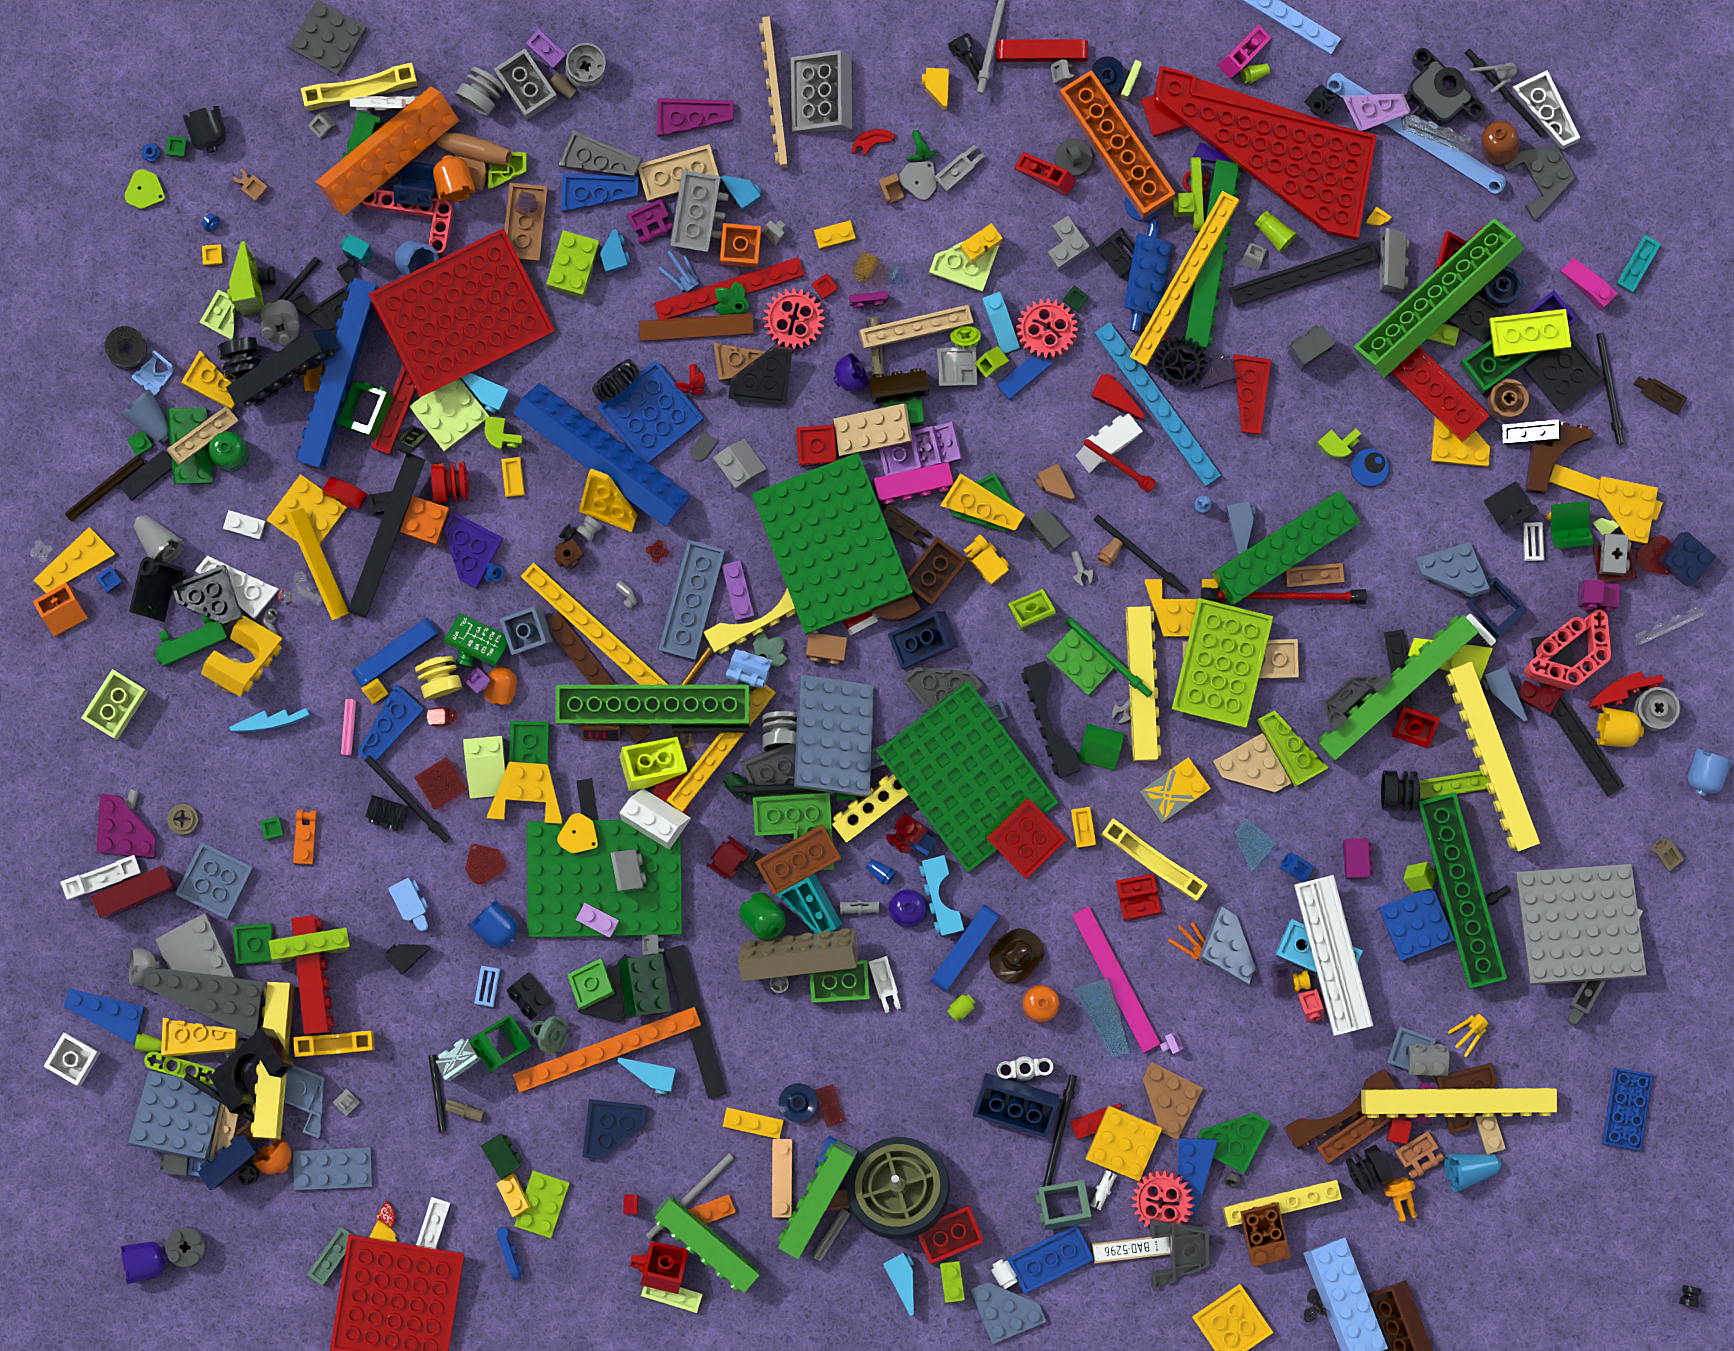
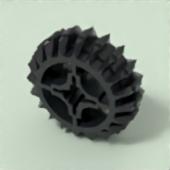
M1175 336L1174 342L1168 339L1167 344H1161L1162 349H1158L1157 354L1159 356H1156L1155 361L1158 362L1156 369H1160L1158 374L1159 376L1164 375V381L1170 379L1171 385L1175 381L1179 387L1181 382L1188 386V381L1194 384L1195 378H1201L1200 373H1204V367L1207 366V361H1205L1207 355L1203 353V347L1198 348V341L1192 343V338L1186 341L1185 336L1178 340V337ZM1176 350L1175 356L1170 357L1169 360H1165L1168 354ZM1179 355L1180 359H1182V362H1184L1183 367L1182 363L1179 361ZM1197 362L1195 367L1191 371H1186L1188 366L1192 365V363ZM1171 369H1177L1180 373L1174 372Z
M631 359L617 364L594 384L592 391L595 397L601 402H607L620 394L639 376L638 366Z

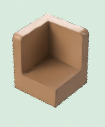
M897 174L879 180V186L886 204L904 198Z

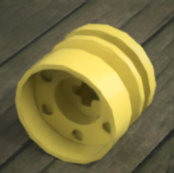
M453 656L435 657L415 667L416 673H423L418 676V681H428V683L421 686L424 700L438 698L462 689L459 675L449 674L456 670V665H449L454 662Z

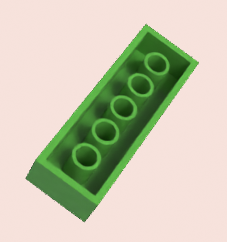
M837 1140L835 1145L830 1144L824 1155L827 1158L826 1162L823 1160L820 1162L815 1172L818 1175L817 1178L812 1177L805 1190L808 1194L803 1193L796 1206L799 1209L798 1212L793 1211L787 1222L789 1228L784 1227L777 1240L780 1242L778 1246L780 1250L799 1259L858 1151Z
M669 1194L655 1211V1222L661 1228L665 1229L667 1227L671 1232L670 1235L678 1242L682 1240L689 1252L692 1254L696 1252L700 1255V1260L708 1267L710 1265L713 1266L716 1270L715 1273L723 1280L726 1277L730 1282V1286L737 1292L741 1290L745 1293L758 1278L759 1269L672 1195Z

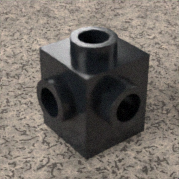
M1321 84L1312 91L1304 103L1310 108L1312 113L1322 117L1324 114L1329 115L1336 108L1334 104L1338 98L1332 90L1327 89Z

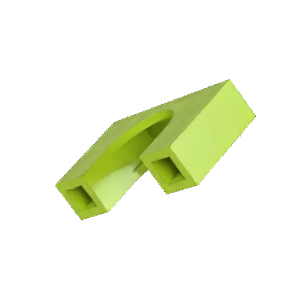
M347 928L269 940L272 965L290 962L292 958L308 954L329 952L332 955L349 952L350 947Z

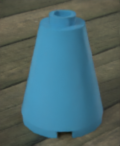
M1450 1153L1446 1155L1448 1159L1444 1161L1446 1178L1452 1181L1453 1185H1450L1454 1192H1460L1494 1176L1501 1169L1500 1159L1496 1158L1493 1154Z

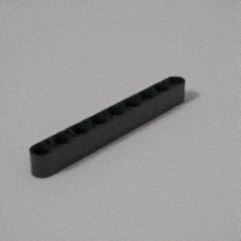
M410 453L406 454L349 605L348 612L363 618L367 617L425 462L424 458Z

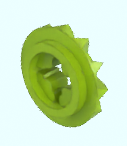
M972 326L956 328L950 335L951 343H954L956 347L962 346L963 349L965 347L971 348L972 345L976 346L981 341L980 331Z

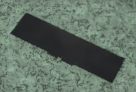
M592 778L576 781L581 813L591 820H598Z

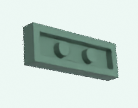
M341 1226L307 1276L324 1286L345 1256L348 1235L352 1233Z

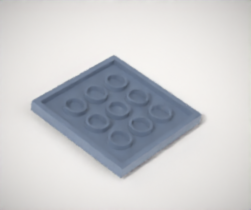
M149 1071L128 1143L130 1146L205 1161L219 1113L220 1102L186 1082L181 1077ZM214 1084L208 1085L209 1087L217 1091Z

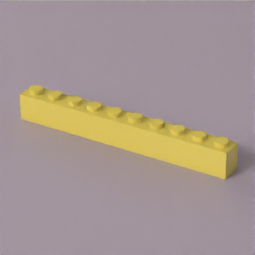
M1557 1089L1361 1090L1362 1113L1367 1114L1368 1118H1379V1114H1386L1387 1117L1391 1118L1398 1117V1114H1406V1117H1417V1114L1425 1113V1117H1437L1436 1113H1444V1117H1456V1113H1463V1117H1474L1475 1113H1482V1116L1487 1117L1494 1116V1113H1501V1116H1513V1113L1519 1112L1520 1116H1532V1112H1539V1116H1551V1112H1557Z

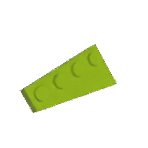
M1275 710L1257 720L1295 787L1328 769V766L1317 758L1313 750H1310L1303 743L1304 741L1291 730L1292 728Z

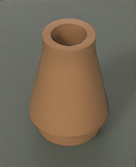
M1113 538L1109 544L1098 552V561L1110 567L1111 564H1114L1123 543L1119 539Z

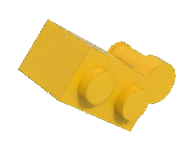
M980 534L974 538V542L963 549L965 554L970 552L966 557L990 586L1009 571L1007 568L1009 566L1008 562L1003 557L999 558L995 553L997 550L991 542L987 543Z

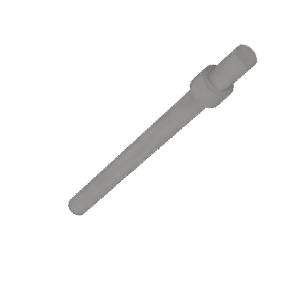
M998 0L983 67L978 75L979 84L976 93L984 95L986 83L990 78L991 73L989 70L1006 0Z
M728 1153L680 1203L686 1207L734 1159L733 1156ZM656 1223L646 1236L651 1241L661 1230L664 1231L665 1229Z

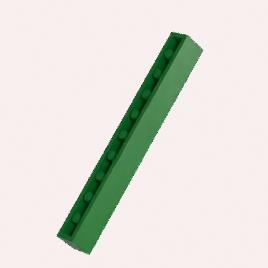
M1216 160L1205 221L1222 191L1237 198L1238 188H1235L1236 181L1240 180L1241 170L1238 169L1239 165L1236 163ZM1229 221L1195 280L1185 340L1188 341L1189 338H1192V343L1198 341V348L1203 347L1204 351L1212 343L1213 335L1209 334L1210 328H1214L1216 317L1213 316V311L1218 308L1219 303L1216 293L1221 290L1222 280L1219 279L1220 272L1223 273L1225 268V261H1222L1223 254H1227L1229 243L1225 241L1226 236H1230L1232 225L1229 224Z

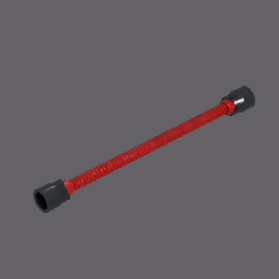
M1201 588V599L1213 602L1226 599L1222 590H1218V588ZM1355 589L1339 594H1321V592H1252L1244 597V599H1339L1354 604H1366L1367 592L1366 589Z

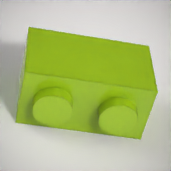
M960 1262L940 1263L945 1303L965 1300Z

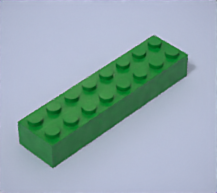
M1339 490L1211 572V575L1230 605H1232L1361 522L1341 490Z

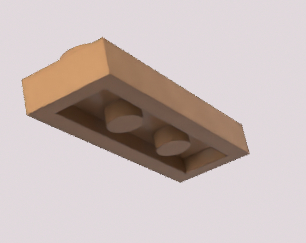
M1343 563L1293 567L1285 571L1287 588L1345 582Z

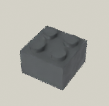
M1315 325L1307 331L1308 333L1305 337L1299 336L1289 345L1290 349L1287 353L1300 371L1330 352L1335 346V341L1324 325L1320 327Z

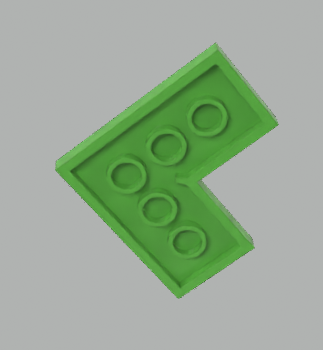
M830 792L753 797L755 836L794 834V839L823 824L832 840ZM834 863L821 870H834Z

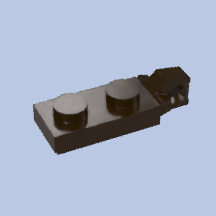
M1639 376L1633 384L1642 389L1640 393L1646 398L1676 415L1687 399L1686 396L1655 378L1645 380Z

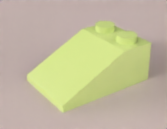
M503 737L463 739L470 799L495 796L506 771Z

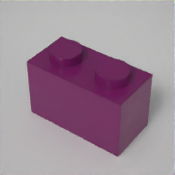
M1368 838L1343 840L1345 879L1369 878L1370 873H1373V862H1369V854H1372L1371 842L1368 843Z

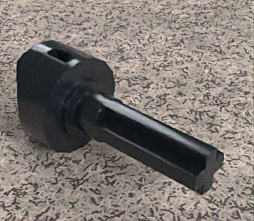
M965 33L949 42L948 47L953 57L962 55L975 81L979 84L978 75L982 69L970 50L975 45V42L969 33Z

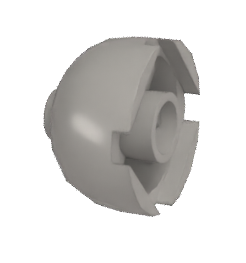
M145 948L130 949L129 983L131 986H144L146 967L159 968V961H155L153 953Z

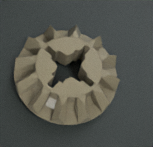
M187 804L174 806L167 816L169 828L181 835L191 833L196 828L198 822L197 812L192 806ZM184 811L185 817L191 820L185 821L182 828L181 822L175 820V818H180Z

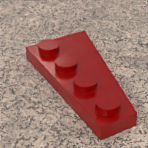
M1233 354L1241 432L1261 435L1271 359Z

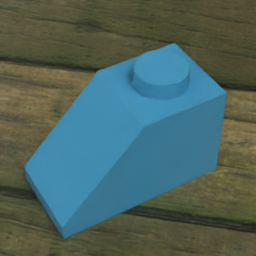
M729 176L721 177L722 184L742 212L761 200L760 194L762 192L756 183L753 185L750 180Z

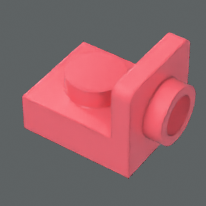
M1317 989L1298 994L1306 1022H1316L1324 1017V1008Z

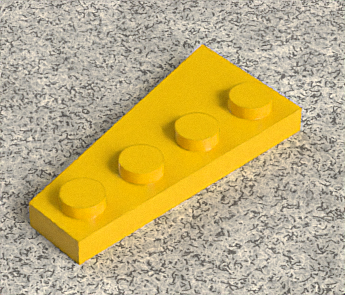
M163 1018L161 1055L163 1057L238 1050V1031L234 1029L211 1027L198 1023L193 1024Z

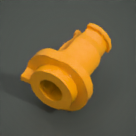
M1408 1178L1394 1179L1384 1188L1385 1195L1392 1196L1395 1209L1399 1214L1398 1220L1402 1222L1406 1221L1401 1200H1406L1410 1216L1412 1218L1417 1217L1411 1191L1415 1189L1414 1181L1408 1180Z

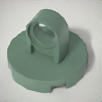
M552 1016L545 1022H535L531 1026L530 1033L538 1039V1045L542 1052L554 1055V1052H560L565 1046L569 1035L566 1032V1026H569L565 1019ZM541 1027L539 1035H537V1030Z

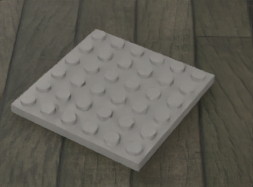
M1631 864L1516 872L1530 985L1646 977Z

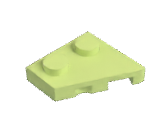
M218 289L200 320V324L232 340L234 339L235 325L234 304L231 303V300L229 301L228 294Z

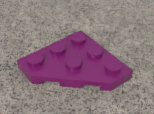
M101 794L96 852L155 857L157 836L145 826L142 819L134 810L130 809L120 795Z

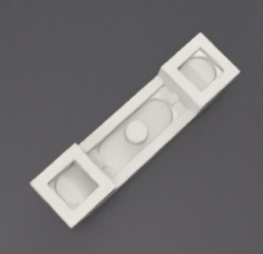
M132 855L83 875L63 880L61 885L66 899L69 900L124 881L141 872L135 855Z

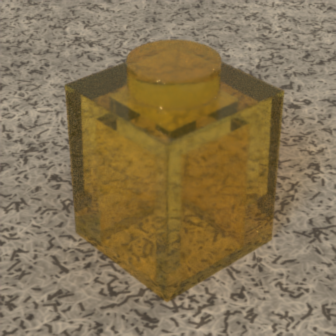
M863 250L852 269L854 278L861 282L865 280L869 282L880 263V259Z

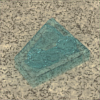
M1248 818L1234 833L1251 872L1276 845L1270 837Z

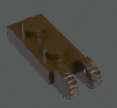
M890 504L887 505L882 513L888 528L908 541L911 540L921 548H924L925 544L922 540L914 537L916 531L926 538H931L932 536L919 523Z

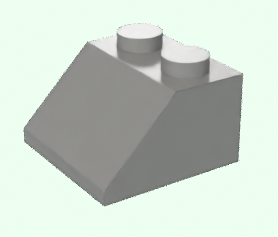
M745 439L728 446L713 457V461L735 491L767 470Z
M635 849L612 852L611 858L618 891L625 893L644 889V884L647 883L645 872L641 873L640 865L643 864L641 853H637Z

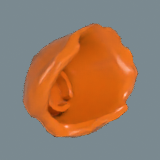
M499 666L489 672L487 677L491 681L488 683L487 688L483 690L485 699L491 703H498L500 705L510 704L514 696H516L517 676L511 669Z

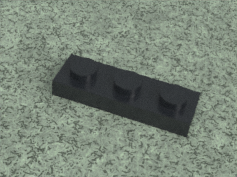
M411 425L395 440L393 447L398 448L404 454H412L427 439L429 432Z

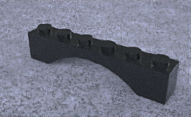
M1046 661L1024 667V673H1021L1024 684L1028 683L1030 691H1027L1030 703L1034 702L1036 709L1033 710L1036 721L1040 720L1042 727L1039 728L1042 739L1046 738L1048 745L1045 746L1048 757L1052 756L1054 764H1051L1054 775L1058 774V777L1062 778L1081 772L1082 769L1076 751L1068 747L1058 737L1049 721L1046 698L1052 678Z

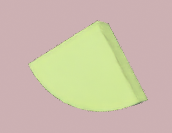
M1599 518L1593 522L1602 535L1610 534L1619 527L1615 521H1609L1604 518Z

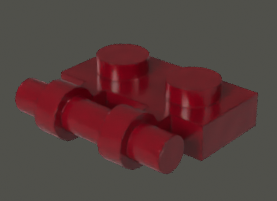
M904 813L894 827L897 830L896 833L887 834L886 840L891 846L896 847L899 852L907 854L910 852L911 844L917 845L928 829Z

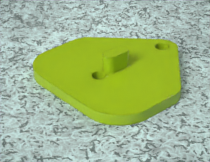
M144 169L134 172L124 195L128 204L139 209H144L165 199L157 175Z

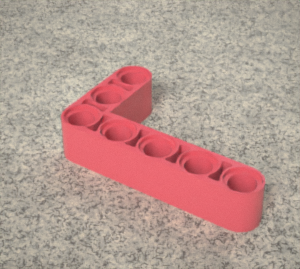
M377 189L370 194L374 196L372 202L362 201L363 206L368 209L433 218L429 246L434 247L436 243H442V249L437 251L438 256L441 257L446 254L453 218V208L449 201L445 200V203H441L438 198H434L432 206L427 211H422L420 209L421 206L418 205L403 208L402 203L393 201L390 205H384V199H393L394 192ZM443 206L449 207V211L445 214L439 212ZM443 224L446 226V229L443 232H437L436 228L438 225Z

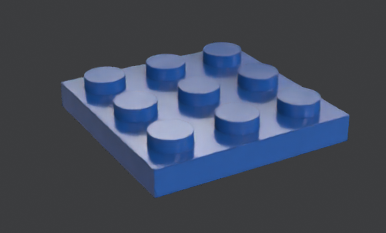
M1434 888L1422 890L1379 907L1400 962L1455 941Z

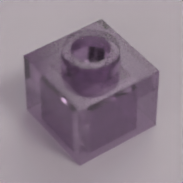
M521 190L514 207L515 211L530 217L532 212L535 213L538 206L536 196Z

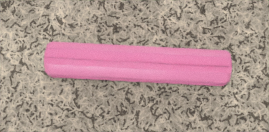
M354 699L345 700L341 754L344 756L352 755L356 700Z

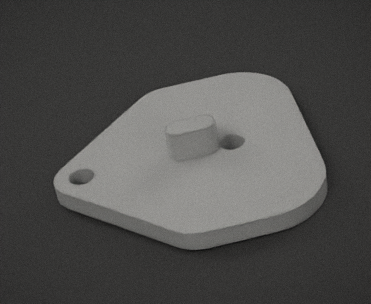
M931 161L908 163L899 174L900 184L920 200L928 199L936 189L933 163Z

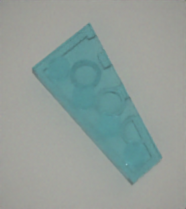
M1110 978L1072 988L1079 997L1082 1007L1091 1018L1090 1021L1099 1032L1100 1038L1110 1056L1113 1058L1131 1053L1132 1051Z

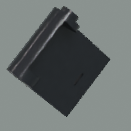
M145 557L139 566L129 612L165 622L172 592L171 585L186 579L185 569L161 560Z

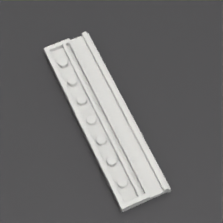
M1334 875L1295 884L1294 887L1333 1036L1373 1026Z

